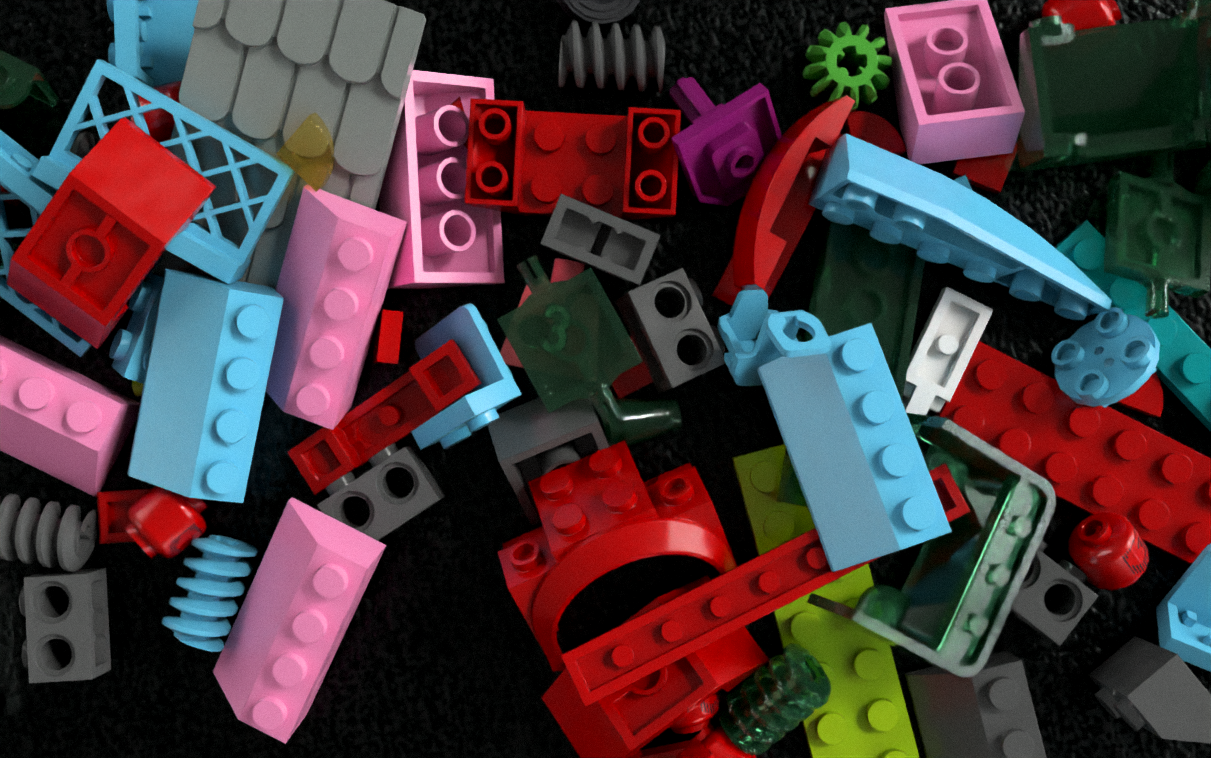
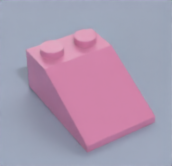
M949 0L885 8L884 19L889 55L892 57L891 70L899 127L908 159L917 164H927L1013 153L1025 109L988 1Z

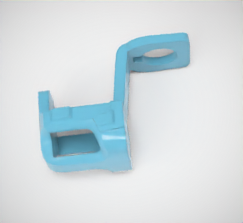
M764 290L740 291L730 313L719 317L717 325L720 336L729 351L724 353V362L728 366L735 383L739 386L763 385L757 369L782 356L792 358L824 354L830 351L832 345L822 323L814 315L804 310L778 312V310L768 309V296ZM798 329H805L812 335L813 339L807 342H799L796 338Z

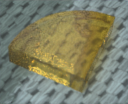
M315 112L307 117L276 154L317 192L329 180L335 157L334 144L329 130L321 117Z

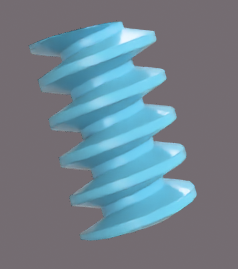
M209 535L208 538L192 539L191 545L203 552L202 557L184 559V565L195 571V576L177 578L176 584L188 591L187 597H170L169 604L181 611L180 617H163L162 624L174 631V636L186 645L205 651L220 652L224 649V642L219 637L227 635L231 630V622L226 617L236 614L239 608L238 603L232 597L241 596L246 589L245 584L238 577L250 575L253 569L252 564L244 557H254L259 553V550L251 544L234 538Z

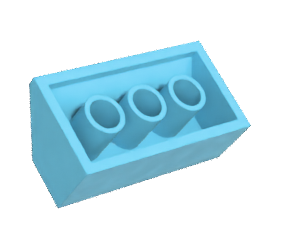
M165 269L127 472L128 476L189 498L236 503L244 502L284 300L273 287L241 281L227 284L212 276Z
M872 323L829 336L832 345L828 353L792 358L782 356L757 369L832 572L952 532Z

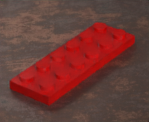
M980 341L978 342L950 402H945L940 412L936 413L927 432L1090 515L1112 512L1126 517L1145 543L1191 565L1204 548L1211 543V458L1109 406L1104 408L1103 406L1093 407L1077 404L1062 392L1057 380Z

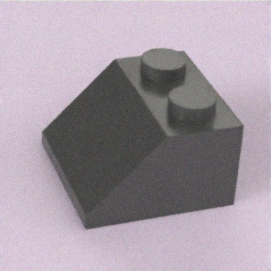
M582 380L498 414L499 419L488 425L498 461L532 526L540 523L541 519L528 482L552 470L562 468L592 455L598 450L610 447Z
M1134 636L1088 674L1100 689L1094 694L1099 703L1115 719L1121 716L1135 731L1143 727L1161 739L1211 744V694L1178 654Z
M1001 649L905 673L926 758H1047L1022 660L1008 651Z

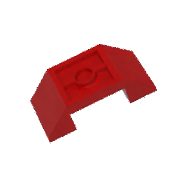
M471 98L465 205L517 215L551 217L560 195L563 194L625 221L674 217L676 215L679 159L671 137L680 133L681 110L629 107L628 116L527 111L523 101Z
M123 117L76 165L59 187L11 257L7 285L98 349L129 308L125 304L172 239L189 226L217 186L126 117Z
M706 575L657 597L625 622L709 581L710 578ZM744 626L586 707L566 668L541 698L580 758H639L643 755L640 748L723 688L727 692L769 662V659Z

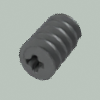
M572 20L566 35L561 37L559 87H564L569 74L573 73L577 87L584 89L590 74H594L597 88L604 90L610 76L614 75L619 91H625L630 78L635 77L639 92H645L651 78H656L659 92L662 94L665 40L661 27L654 26L647 41L644 40L639 25L634 24L628 38L623 39L619 24L613 23L607 38H602L598 22H592L585 37L581 35L578 22Z
M9 493L2 503L0 497L1 559L14 561L19 558L22 563L33 565L40 562L43 567L56 568L60 565L64 571L76 572L87 562L97 538L98 518L95 509L90 511L82 522L80 507L76 505H70L61 518L59 502L50 501L46 504L41 514V504L37 498L29 497L21 508L19 495Z

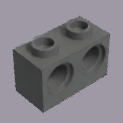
M561 194L540 244L549 250L640 287L660 240V235Z
M683 268L628 291L615 301L650 373L658 394L725 364L723 355L725 352L724 341L718 329L714 325H709L701 308L703 305L702 293L697 283L692 278H687ZM656 295L665 296L670 300L673 306L672 318L664 317L657 311L655 307ZM679 341L686 342L692 347L695 354L692 366L683 363L678 357L677 345Z
M393 443L372 456L368 461L373 468L357 479L352 472H349L327 486L325 490L330 497L317 504L322 513L379 541L444 498L445 494L412 445L399 450L396 444ZM397 467L408 470L413 476L414 486L408 496H400L393 492L390 487V474ZM353 496L363 498L369 505L370 516L365 524H357L348 517L347 504Z
M999 527L963 575L1042 637L1060 646L1097 599L1098 595L1084 585L1088 578L1079 568L1065 559H1061L1057 564L1045 555L1043 551L1047 544L1024 527H1020L1017 532ZM1017 552L1021 558L1020 570L1016 575L1006 578L1002 569L1003 561L1010 553ZM1058 584L1062 592L1061 600L1054 608L1047 609L1044 603L1045 593L1051 586Z
M106 568L79 569L76 572L64 570L45 571L24 577V586L19 595V608L21 614L26 617L27 638L22 645V662L24 667L28 669L29 683L92 680L110 671L111 653ZM57 587L65 590L69 597V606L66 611L56 604L55 591ZM59 639L67 642L71 648L72 658L70 662L63 660L58 654L57 644Z

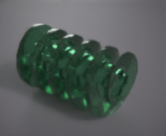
M790 643L783 649V656H774L769 660L768 667L763 666L755 672L754 678H749L741 684V690L736 689L728 695V708H724L720 712L719 722L725 734L740 750L752 756L762 755L772 744L777 743L786 733L791 732L797 727L800 721L806 720L814 713V710H818L828 702L832 689L830 680L823 667L807 649L799 644Z

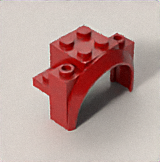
M625 440L529 481L528 483L543 526L503 543V550L498 551L508 590L547 657L553 671H563L566 668L560 656L563 653L557 641L558 622L562 613L582 589L605 573L639 559L660 555L696 557L713 565L720 574L737 567L713 502L696 467H692L689 462L643 482Z

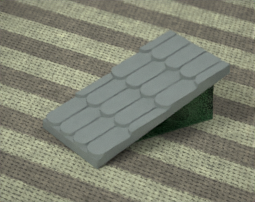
M385 0L198 1L192 25L195 30L179 91L180 104L296 169L249 258L251 262L245 274L237 281L270 286L276 290L304 186L310 185L363 206L376 209L426 24L424 14L397 6ZM186 122L189 134L201 131ZM175 123L171 139L180 137ZM208 136L192 141L202 172L229 165L222 142ZM182 144L168 148L170 152L188 164ZM234 150L238 162L250 159ZM259 163L240 168L249 199L268 195L278 176L277 173ZM231 171L206 177L207 180L217 186L210 196L213 209L240 202ZM264 202L252 205L255 218ZM203 207L198 213L204 212ZM239 208L216 214L222 237L241 246L249 231L243 209ZM206 217L194 220L209 229ZM164 250L161 255L163 260L152 272L163 277L165 269L212 276L167 250Z

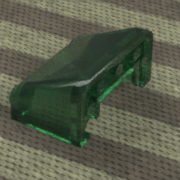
M1190 0L1187 2L1188 10L1177 14L1173 18L1075 30L1074 24L1063 23L1062 16H1047L1030 21L1029 28L1019 35L1018 92L1025 109L1024 118L1017 137L1019 171L1041 170L1210 147L1211 0Z

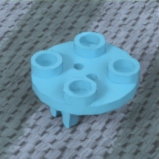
M1112 307L1109 311L1099 313L1095 320L1080 327L1069 339L1061 341L1054 347L1051 353V360L1056 365L1054 375L1062 392L1077 404L1093 407L1103 406L1106 408L1110 404L1116 403L1135 393L1157 371L1156 365L1159 361L1160 343L1154 330L1147 322L1136 315L1125 314L1120 308Z

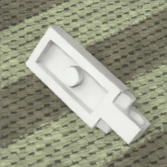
M948 287L941 290L899 378L900 383L897 390L900 395L904 396L902 403L913 430L920 429L929 409L939 413L944 403L950 402L993 312V309Z

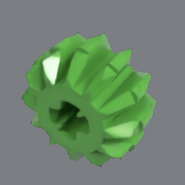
M847 22L839 24L836 35L827 29L821 31L818 36L819 45H810L805 54L813 64L805 67L803 77L809 80H819L810 90L811 97H819L822 93L826 92L830 95L827 100L829 102L847 95L855 100L850 112H854L858 108L859 100L868 106L872 105L878 98L876 90H884L890 82L888 76L882 71L892 65V57L877 55L885 45L884 38H876L870 43L865 39L869 33L868 25H861L857 33L852 35L851 28ZM842 59H846L848 67L857 68L853 76H848L846 68H838Z

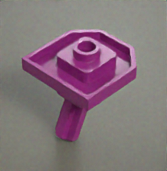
M680 78L669 90V96L691 126L671 137L672 143L692 195L699 202L728 207L747 195L762 162L782 137L769 90L759 83L725 105L721 103L715 107L694 78Z

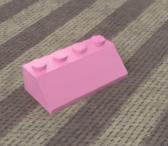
M413 70L379 194L380 212L407 222L387 289H432L505 283L501 211L465 205L468 149L463 144L469 135L471 98L495 100L494 80L491 78ZM459 96L464 112L460 108L450 105Z
M310 185L303 187L276 291L284 300L266 392L283 412L333 430L352 406L407 222Z
M0 335V451L94 497L97 496V492H101L138 417L140 403Z
M293 497L287 502L227 638L224 649L213 670V674L238 720L285 744L307 715L386 547L385 544Z

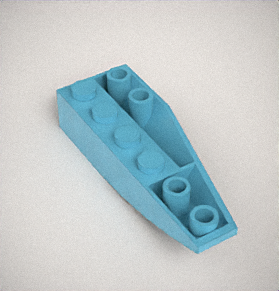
M847 133L837 139L832 148L826 149L808 201V205L823 210L822 215L826 219L843 225L854 223L870 230V236L880 242L888 244L902 243L917 249L916 254L926 261L939 264L948 262L964 269L963 274L972 280L984 283H991L993 281L1010 288L1009 294L1018 299L1031 302L1040 300L1054 306V312L1067 319L1084 320L1086 316L1110 310L1112 300L1073 262L1030 227L987 198L941 173Z

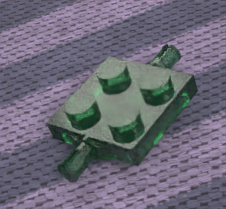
M1157 152L1151 156V178H1141L1120 171L1108 182L1104 272L1133 280L1143 285L1147 289L1145 316L1148 318L1152 316V319H1162L1169 316V291L1195 299L1210 291L1211 198L1191 193L1179 184H1176L1173 180L1175 155L1172 153L1168 155V152Z
M533 256L528 261L537 279L533 278L525 261L517 265V269H519L532 294L529 295L520 307L497 320L548 413L559 409L573 400L590 398L605 426L611 423L612 419L603 405L604 401L608 404L615 419L624 415L608 387L611 386L620 374L642 363L643 360L592 268L569 280L550 283L538 261V257Z

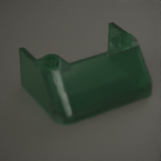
M906 413L914 434L930 444L924 457L928 471L946 463L970 512L949 522L952 532L924 542L902 592L893 587L878 584L869 587L862 593L855 608L814 593L810 594L807 603L880 641L959 677H971L983 669L993 650L1053 516L1056 506L1055 491L1048 480L948 418Z

